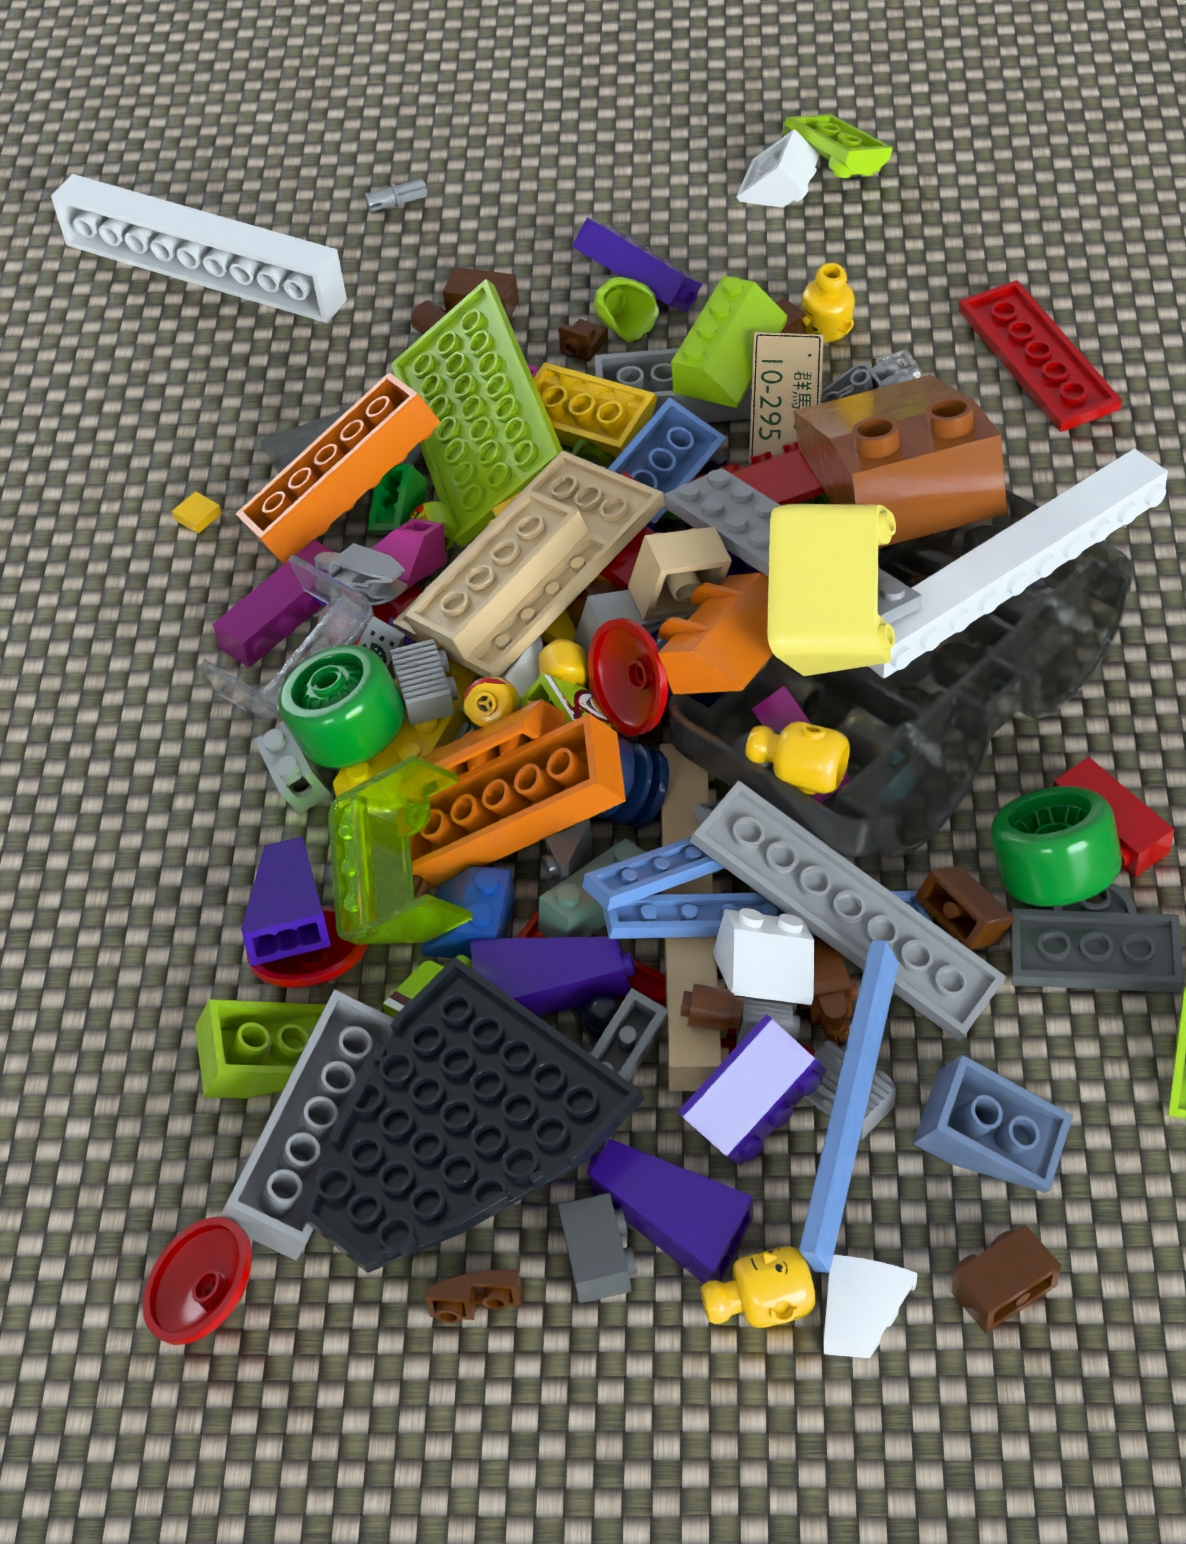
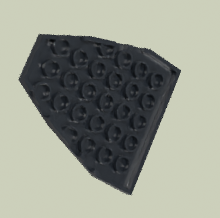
M454 957L396 1014L390 1025L393 1032L383 1049L378 1047L372 1058L375 1064L365 1083L359 1082L334 1128L330 1139L332 1144L331 1152L326 1165H320L315 1178L316 1188L308 1197L302 1215L306 1223L366 1273L372 1272L462 1234L585 1163L644 1101L642 1091Z

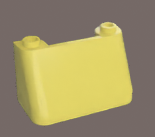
M788 504L775 507L771 512L768 642L772 653L778 659L803 676L891 663V648L895 644V633L893 627L878 615V545L888 544L892 535L896 532L894 515L886 507L878 504Z

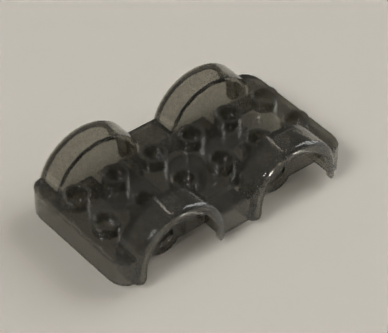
M1005 489L1007 514L889 545L887 550L878 557V568L912 588L1040 507ZM1105 541L1096 542L1082 551L1075 559L1066 561L1054 569L1047 577L1038 579L1027 586L1019 595H1013L999 604L991 613L982 615L971 622L963 631L954 633L940 642L935 649L926 651L912 660L904 669L897 670L884 679L868 666L803 676L773 654L743 691H728L709 708L686 694L672 693V697L669 700L671 742L675 749L684 757L731 787L739 780L841 855L859 857L876 851L884 857H903L923 846L948 821L978 774L991 737L1017 711L1031 718L1049 716L1065 706L1093 675L1112 644L1123 619L1132 583L1131 561L1122 551ZM782 686L788 689L813 725L837 730L843 733L849 741L850 752L846 773L852 781L822 803L814 800L812 795L805 794L798 790L797 787L780 780L774 773L772 762L758 764L746 757V744L753 727L763 726L752 708Z

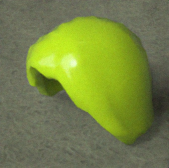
M614 277L607 280L596 291L593 307L597 316L605 327L615 332L627 342L638 341L643 335L653 329L655 320L659 316V309L655 294L648 286L630 278Z

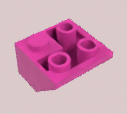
M413 518L393 530L372 549L392 556L405 570L397 579L408 585L407 589L412 588L416 582L432 575V572L446 564L444 524Z

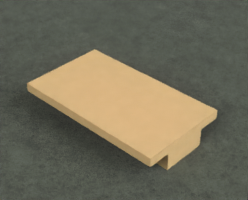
M561 451L392 623L397 630L403 632L406 637L416 642L434 639L437 650L444 649L447 658L485 678L491 676L501 677L665 506L664 493L570 453Z

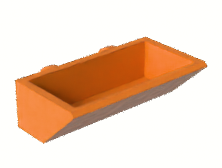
M763 573L728 575L720 585L708 582L702 583L691 594V604L700 606L688 620L672 617L659 628V639L668 640V642L658 652V655L666 670L667 679L673 694L743 691L772 657L773 653L769 646L767 634L769 577Z

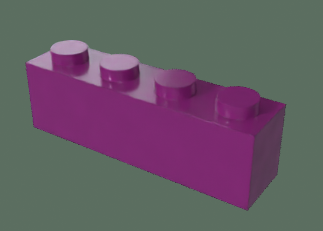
M312 540L213 623L219 649L250 668L258 660L265 657L286 636L291 635L300 624L323 606L313 600V593L317 588H321L319 584L320 575L329 571L315 567L314 557L322 552L333 553L334 551L316 540ZM324 589L334 595L333 590Z

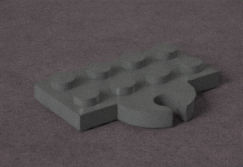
M1113 883L1099 894L1104 902L1099 904H1092L1084 900L1073 904L1054 906V910L1012 909L1011 914L1015 919L1011 924L1012 986L1182 992L1184 978L1179 915L1137 913L1133 899L1124 889Z

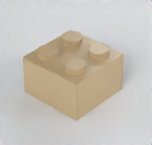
M715 527L692 528L684 531L645 535L628 584L630 593L643 621L694 614L700 606L691 604L692 592L702 583L708 582L720 585L725 580L732 560Z

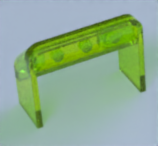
M412 755L339 795L334 800L329 810L328 824L336 929L341 939L357 945L422 943L473 919L472 911L431 895L425 894L417 899L414 897L409 837L420 832L427 825L430 818L429 797L457 783V774Z

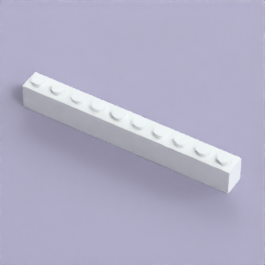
M1134 448L915 585L911 589L921 594V608L890 624L895 633V644L891 648V663L868 667L883 679L897 670L904 669L918 656L926 651L935 649L946 638L956 632L963 631L971 622L984 614L991 613L999 604L1013 595H1019L1027 586L1042 577H1047L1054 569L1068 560L1075 559L1082 551L1096 542L1103 541L1110 533L1124 524L1131 523L1147 509L1156 507L1165 497L1168 471Z

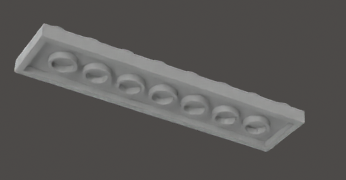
M723 468L713 470L703 477L682 484L678 488L664 494V508L694 528L715 527L728 551L769 577L770 517L773 508L781 505ZM878 568V615L887 624H891L921 608V594Z
M739 780L690 839L692 844L785 913L802 919L812 933L862 970L865 968L872 940H886L899 962L893 993L959 1042L1006 978L1000 971Z

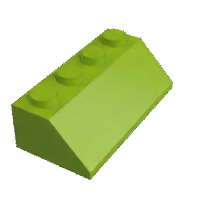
M723 275L671 361L673 393L738 408L752 384L754 332L781 333L787 322V315L755 282Z

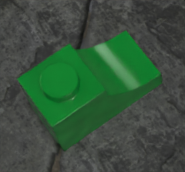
M411 464L395 465L382 477L380 483L375 486L368 524V531L373 535H389L393 530L408 522L410 514L415 508L424 503L428 480Z

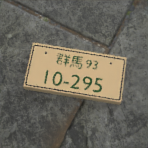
M754 332L749 464L752 463L750 457L770 451L773 456L784 452L783 445L797 441L793 411L821 404L824 335Z

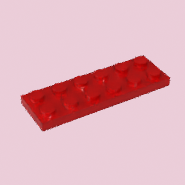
M1018 280L959 300L958 311L1059 432L1121 410L1122 399Z

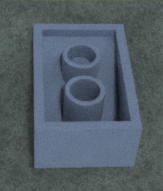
M960 1055L938 1070L913 1144L949 1164L1047 1193L1051 1189L1073 1115L968 1057Z

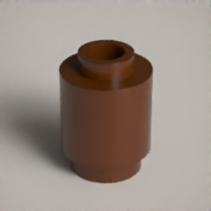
M430 300L424 301L417 305L412 312V327L421 334H425L448 311Z
M694 983L692 992L684 991L680 1016L688 1017L687 1026L721 1032H728L729 1028L739 1030L744 996L734 995L729 989Z

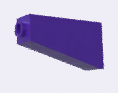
M588 217L572 244L573 248L619 276L645 284L655 294L657 299L685 313L688 312L690 306L696 301L698 292L703 285L625 234Z
M303 836L264 846L241 928L250 966L331 946Z
M609 937L475 939L470 941L473 970L538 1017L586 1005L587 1001L595 995L603 993L613 995L614 997L626 995L631 990L629 976L636 975L630 950L623 952L619 940L609 939Z
M608 1139L602 1152L597 1151L594 1153L587 1169L593 1196L610 1193L613 1208H622L625 1221L702 1283L711 1280L722 1281L754 1218L753 1196L612 1139Z

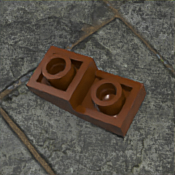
M488 1270L468 1273L436 1283L426 1288L424 1297L430 1317H436L438 1320L447 1323H456L461 1321V1319L474 1320L477 1304H483L488 1308L496 1310L506 1309L508 1306L521 1307L523 1287L519 1270Z

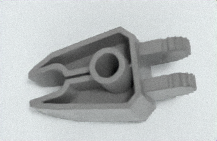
M892 359L884 360L883 363L881 362L873 368H870L867 363H857L824 388L821 394V403L908 381L909 378L902 371L898 372L899 365Z
M355 543L342 553L326 551L314 557L315 567L329 571L319 577L321 588L333 590L335 598L342 605L383 604L396 599L408 588L406 583L397 579L405 570L392 556Z

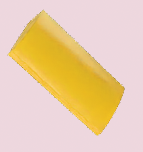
M546 362L543 363L533 378L560 444L613 460L622 453L652 418L657 401L655 393Z

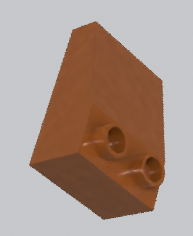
M932 375L793 411L798 447L832 504H878L886 507L894 515L896 532L892 535L888 544L878 545V548L1007 514L1001 434L974 399Z

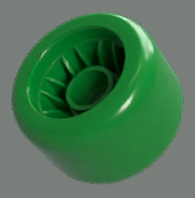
M360 645L334 646L310 656L300 663L287 677L280 690L278 699L280 716L300 750L310 761L327 768L351 767L373 758L395 739L405 719L404 698L385 663L374 651Z
M1058 786L1035 790L1007 803L999 810L992 821L991 841L1002 886L1013 898L1035 906H1062L1077 903L1101 893L1119 875L1122 866V854L1114 813L1107 800L1092 790L1074 786Z

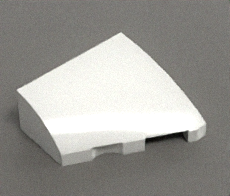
M833 1255L828 1282L824 1354L870 1358L880 1343L882 1333L887 1327L892 1325L897 1317L899 1307L909 1291L915 1289L917 1273L878 1261Z

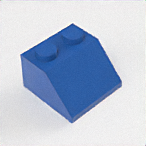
M471 866L438 885L421 950L422 956L453 959L457 955H463L472 960L471 940L507 938L515 902L511 870Z

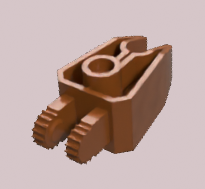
M819 937L813 938V1001L811 1005L799 1003L798 1005L800 1010L806 1009L811 1024L820 1022L826 1039L834 1041V1043H840L849 1035L847 1018L852 1016V1001L858 998L857 983L854 975H848L841 954Z

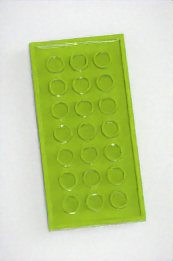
M487 279L479 284L391 363L395 377L416 391L441 422L434 429L431 436L421 441L420 445L439 501L446 504L454 515L458 532L453 540L462 547L477 537L487 527L491 519L496 518L492 511L495 506L524 490L563 451L495 285Z

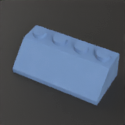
M669 397L609 466L608 470L620 475L625 471L638 482L662 491L665 494L682 484L692 482L727 437ZM663 507L646 526L653 528L667 512V509Z

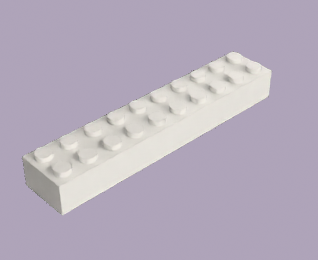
M72 174L51 195L66 246L325 323L331 320L347 300L337 249Z

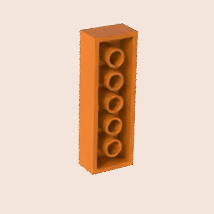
M389 372L235 515L284 565L312 540L325 534L330 525L340 515L351 510L356 501L366 491L377 486L382 477L392 467L403 462L408 453L418 443L429 438L441 422L416 391Z
M588 713L399 804L403 873L409 876L418 875L428 882L430 888L435 889L438 885L471 866L483 867L625 802L617 732Z

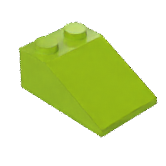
M209 999L195 1026L204 1098L246 1099L283 1091L326 1004Z

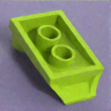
M832 114L786 117L784 130L781 131L782 135H787L795 129L819 154L829 160L828 167L833 170L835 176L841 178H850L854 174L872 176L873 173L879 172L881 167L890 160L893 147Z

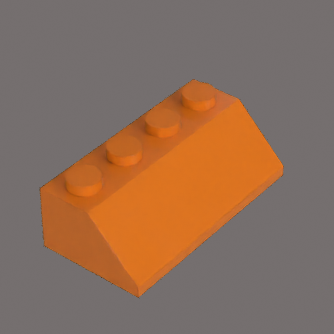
M543 699L531 701L524 708L477 731L468 732L462 738L446 746L437 747L432 753L417 759L397 781V787L399 790L416 797L565 725V712Z

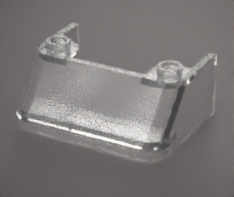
M294 554L288 560L303 590L327 605L319 615V624L271 682L255 690L206 659L200 664L219 695L263 721L281 719L278 706L280 690L287 677L300 663L324 649L339 645H354L374 616L372 606L366 596Z

